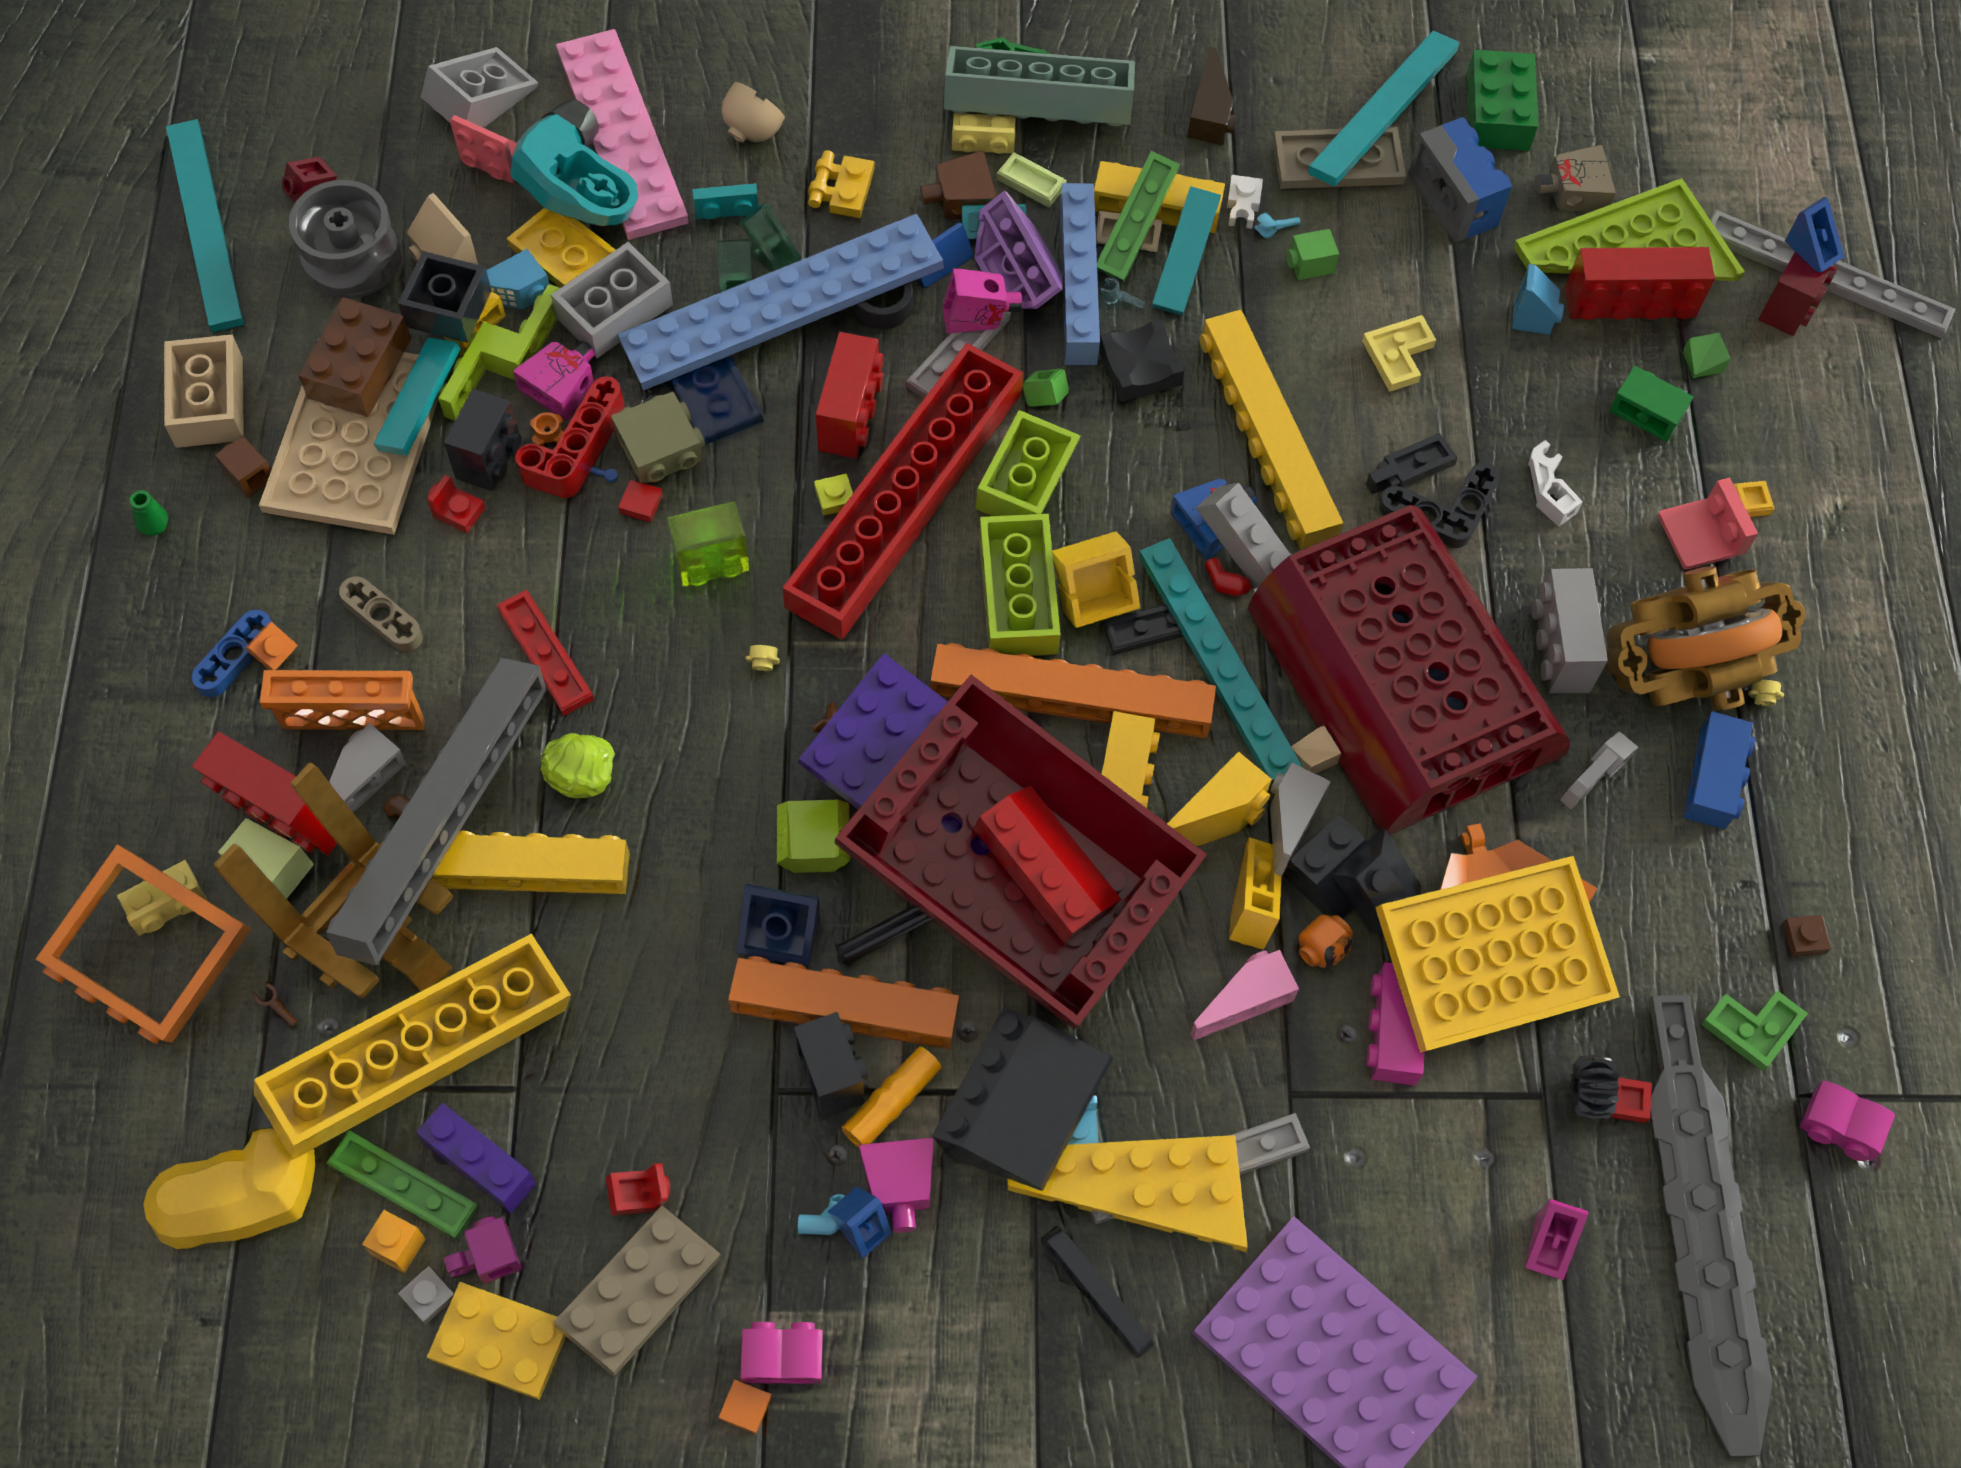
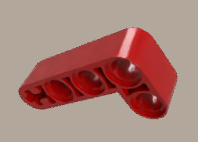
M605 376L596 379L592 383L554 450L537 444H526L517 450L515 462L525 485L561 498H569L578 493L614 431L611 416L625 408L620 384L616 379Z

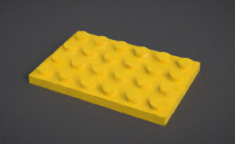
M1574 856L1375 907L1420 1053L1620 997Z

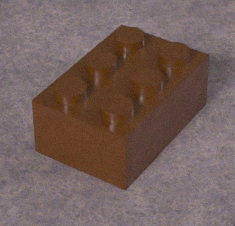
M342 297L298 375L307 398L369 418L411 341L404 316Z

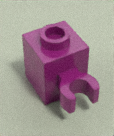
M486 1217L475 1222L472 1225V1229L464 1231L470 1249L443 1258L447 1272L451 1274L452 1279L460 1277L476 1268L478 1276L484 1284L522 1270L509 1228L502 1217L498 1219Z

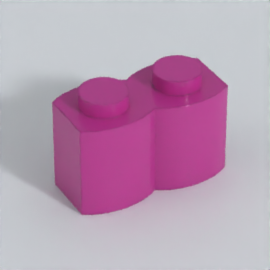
M1823 1080L1813 1091L1800 1128L1808 1132V1136L1816 1142L1836 1144L1844 1150L1848 1157L1854 1160L1873 1161L1881 1154L1895 1114L1878 1103L1860 1098L1844 1087Z
M772 1322L751 1323V1329H742L741 1382L751 1384L822 1383L823 1330L815 1329V1324L810 1322L791 1323V1329L783 1330L775 1329V1323Z

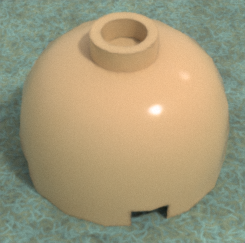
M734 82L727 91L721 107L723 120L730 127L728 134L740 143H743L745 139L754 143L763 142L773 137L785 119L783 113L768 99L765 98L763 101L755 96L757 92L742 83Z

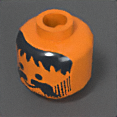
M1322 914L1299 933L1298 942L1301 947L1299 955L1311 967L1317 965L1323 969H1330L1351 952L1353 932L1341 917L1337 915L1331 917L1330 915Z

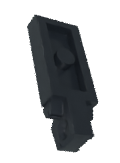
M1438 433L1385 456L1384 460L1377 464V470L1368 473L1365 485L1372 494L1385 490L1388 486L1405 487L1456 465L1458 458L1442 435Z

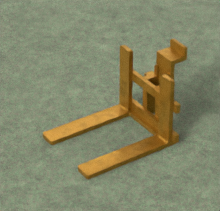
M308 763L291 781L290 786L350 859L348 865L302 915L296 911L237 844H232L214 863V868L286 946L282 951L285 956L294 962L302 956L324 972L319 978L324 984L333 989L339 983L362 999L379 982V978L358 963V960L336 955L332 944L320 936V934L328 930L331 919L338 914L347 900L349 891L356 886L365 872L368 861L374 858L383 842L378 844L319 768L312 763ZM431 877L416 902L434 915H438L452 900L453 895L449 890L432 880ZM408 915L381 959L404 974L416 988L423 991L446 979L453 968L439 956L432 946L406 928L412 921V918Z

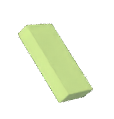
M1015 152L999 169L996 179L1049 208L1061 194L1062 183L1067 181Z

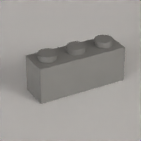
M1239 482L1219 486L1196 507L1254 588H1258L1266 577L1284 559L1291 555Z

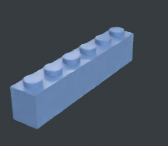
M1062 183L1060 229L1063 274L1065 365H1097L1100 333L1094 184Z

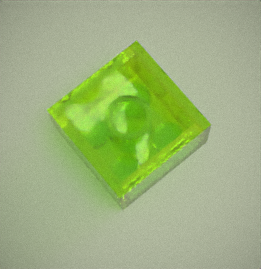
M735 501L667 517L673 554L683 587L702 585L709 580L724 576L735 577L749 570L745 533Z

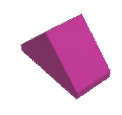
M1549 1199L1537 1212L1525 1268L1564 1280L1587 1220L1588 1211Z

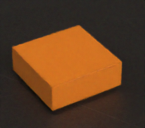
M734 1379L719 1415V1420L757 1434L772 1395Z

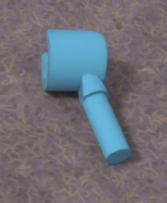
M1263 213L1257 218L1260 224L1255 225L1254 228L1264 238H1270L1278 229L1300 225V218L1295 217L1274 221L1268 213Z

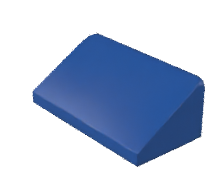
M961 222L932 240L943 259L944 268L916 279L922 287L928 288L952 272L953 269H957L972 259L973 251Z

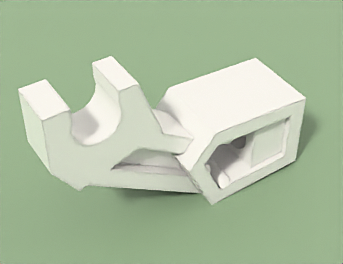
M1545 440L1533 448L1528 466H1530L1537 499L1536 507L1559 527L1578 513L1582 501L1562 479H1555L1554 472L1560 464L1562 456L1558 453L1553 458L1546 457L1544 454L1548 451L1550 444ZM1550 494H1553L1554 497H1555L1556 499H1558V500L1555 501V500L1550 496Z

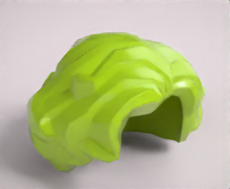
M569 733L552 740L546 745L541 756V772L544 780L550 787L560 794L570 798H590L604 792L606 786L610 783L613 767L612 760L615 753L610 743L603 738L596 737L595 735Z

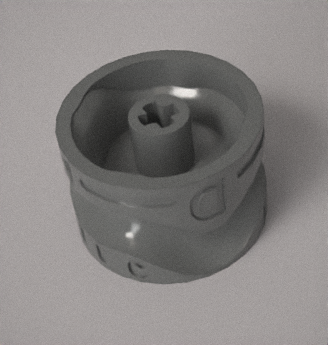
M351 180L324 182L306 191L292 207L288 224L290 235L299 253L305 275L309 282L320 292L335 298H360L377 292L386 286L396 274L401 255L399 244L391 227L386 203L382 196L370 186Z

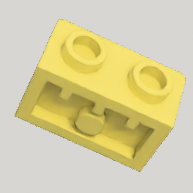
M954 113L952 150L964 152L984 151L997 154L1013 153L1016 117Z
M186 860L162 871L207 900ZM143 881L117 895L127 914L126 918L129 924L139 936L144 933L157 931L165 922L178 915L192 912L191 909L147 881Z

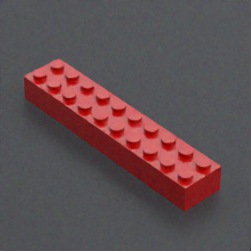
M966 343L783 586L784 608L843 640L1017 402L1022 393L1023 372Z

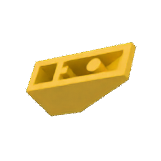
M1249 837L1246 842L1231 910L1229 939L1243 945L1264 950L1280 918L1281 876L1275 874L1273 844Z

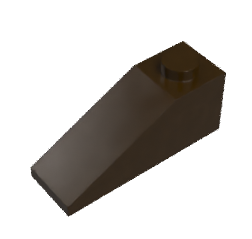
M1210 47L1190 116L1187 138L1224 145L1226 133H1233L1237 115L1231 114L1233 99L1217 50Z

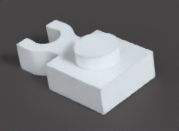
M1238 175L1231 176L1227 208H1232L1228 226H1235L1236 218L1243 217L1247 220L1246 228L1252 229L1254 211L1258 212L1263 179Z

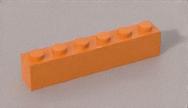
M750 956L748 959L738 958L728 999L730 1010L733 1013L804 1024L837 1012L841 1023H849L852 1033L951 1050L959 1008V995H954L952 991L945 988L935 987L931 988L930 991L916 988L914 984L905 981H896L894 984L879 982V979L869 975H859L857 978L843 976L841 972L834 969H822L821 972L807 970L805 966L793 962L785 963L783 966L772 964L769 960L758 956Z

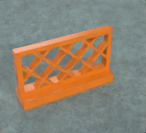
M264 670L260 704L263 709L272 710L281 729L363 730L369 723L377 730H424L425 728L424 716L412 690L413 676L411 671Z

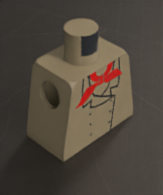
M1602 145L1558 154L1554 157L1549 173L1538 174L1535 178L1537 194L1553 193L1556 207L1564 211L1592 212L1611 205L1616 194Z

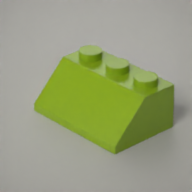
M1019 410L977 488L975 509L991 516L1042 514L1080 440V435Z

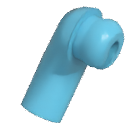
M836 1194L832 1196L829 1206L821 1215L799 1214L798 1234H834L839 1227L827 1211L843 1199L845 1195Z

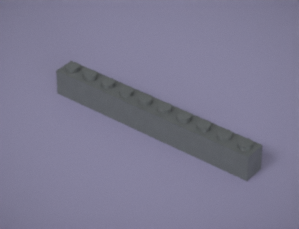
M501 658L495 669L488 674L483 688L472 699L470 708L463 719L456 724L453 734L445 747L438 752L436 761L429 772L422 777L419 787L410 802L404 805L401 816L393 828L386 833L384 842L376 855L368 861L365 872L356 886L349 891L344 905L338 914L331 919L326 934L336 955L373 965L378 964L545 694L547 688L540 666Z

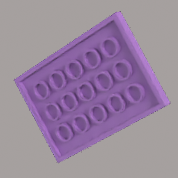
M1294 1216L1192 1333L1340 1468H1403L1478 1377Z

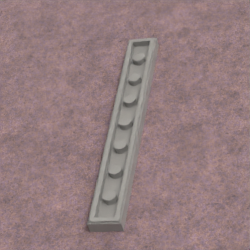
M1718 210L1714 211L1710 219L1732 252L1780 272H1784L1795 252L1785 242V238ZM1841 261L1833 264L1839 268L1829 285L1822 284L1827 287L1826 290L1941 339L1946 333L1955 312V308Z

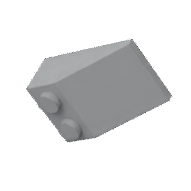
M495 47L428 66L420 97L448 122H450L453 115H456L480 127H486L538 87V82L500 49Z

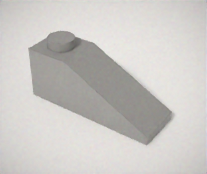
M369 723L363 730L355 732L349 738L341 751L329 783L354 813L404 767L406 762L400 749Z
M1291 763L1285 775L1278 773L1270 789V792L1275 794L1270 806L1275 874L1280 876L1283 875L1289 860L1294 855L1331 781L1294 763Z

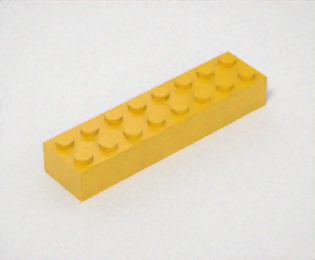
M531 933L254 1079V1096L292 1160L561 1014L566 1011L571 994Z

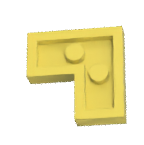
M1423 315L1364 333L1362 342L1390 392L1419 383L1421 374L1410 355L1434 348L1436 338Z

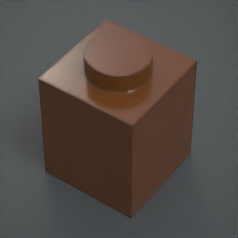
M244 436L228 443L220 452L215 454L223 473L247 499L266 486L271 473L268 462Z

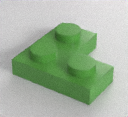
M1776 990L1757 1016H1755L1725 993L1701 1025L1760 1070L1764 1071L1808 1013Z

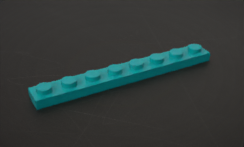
M1168 538L1140 550L1138 556L1164 603L1175 618L1177 625L1181 628L1183 636L1211 685L1216 686L1215 692L1258 767L1272 779L1270 785L1273 784L1278 773L1286 774L1291 763L1303 767L1171 539Z

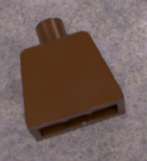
M978 151L938 164L936 166V183L920 186L923 205L940 202L945 218L948 220L962 219V205H987L997 197L984 151Z

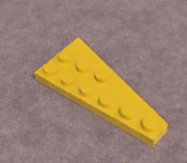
M1235 1135L1071 1144L1066 1146L1043 1191L1007 1178L1009 1191L1051 1202L1057 1200L1076 1205L1078 1209L1113 1215V1218L1170 1233L1173 1231L1198 1237L1197 1240L1209 1243L1214 1241L1233 1246V1249L1247 1252L1248 1246Z

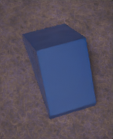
M1823 197L1802 210L1785 239V242L1816 272H1823L1845 257L1828 197Z
M858 1186L827 1211L862 1259L892 1234L881 1201Z

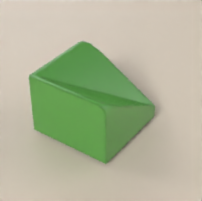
M1720 333L1690 338L1682 351L1693 378L1724 373L1730 362V356Z
M1064 369L1035 371L1022 384L1027 405L1030 407L1057 405L1069 393Z

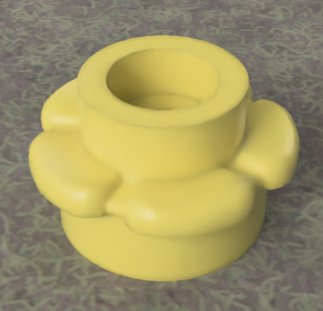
M767 645L750 646L749 656L745 657L746 661L752 662V669L759 671L773 670V665H777L780 662V659L777 658L778 649Z
M1761 680V682L1752 684V689L1748 691V695L1751 698H1755L1754 703L1761 706L1776 705V700L1784 697V693L1781 692V683L1772 680Z

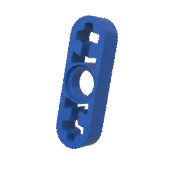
M251 610L245 613L195 667L192 672V681L201 695L216 697L222 694L255 658L245 649L248 645L246 641L249 639L251 642L260 632L257 629L251 631L250 627L252 625L260 626L262 624L264 627L267 623L272 622L266 612ZM235 646L243 648L239 658L235 660L224 658L225 652L229 648ZM220 662L226 670H224L221 666L218 668L217 663ZM206 676L211 678L216 676L217 678L215 682H205L203 679Z

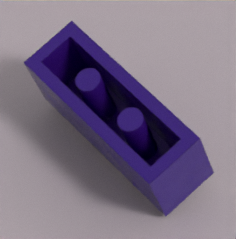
M444 1103L434 1111L416 1132L428 1149L509 1214L516 1209L536 1185L530 1171Z

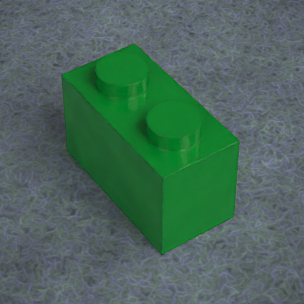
M1634 366L1617 392L1609 412L1668 442L1685 415L1694 396L1686 393L1679 387L1663 381L1651 372Z

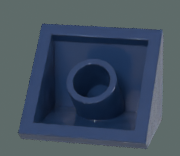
M746 884L744 887L736 954L758 956L784 963L793 962L808 967L821 917L819 897Z

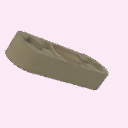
M355 576L346 579L341 584L339 594L344 606L395 649L401 652H410L420 646L423 635L418 622L370 582L362 577ZM353 591L357 593L362 592L365 600L368 602L364 605L359 597H351L350 593ZM384 607L390 610V615L382 621H376L371 618L372 613L378 608ZM398 624L399 628L406 633L411 631L412 636L409 638L404 635L400 637L398 630L394 626Z

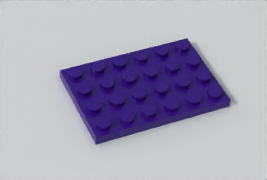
M883 654L801 755L797 763L859 810L946 705L947 701L886 654ZM945 817L942 819L941 824L945 831L956 833L961 830V825L956 818ZM982 839L971 841L970 846L975 854L986 855L989 853L990 849Z

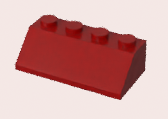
M1031 785L1008 795L979 816L973 829L1064 944L1121 902L1120 896Z

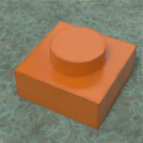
M269 622L245 649L268 670H276L298 645L273 622Z

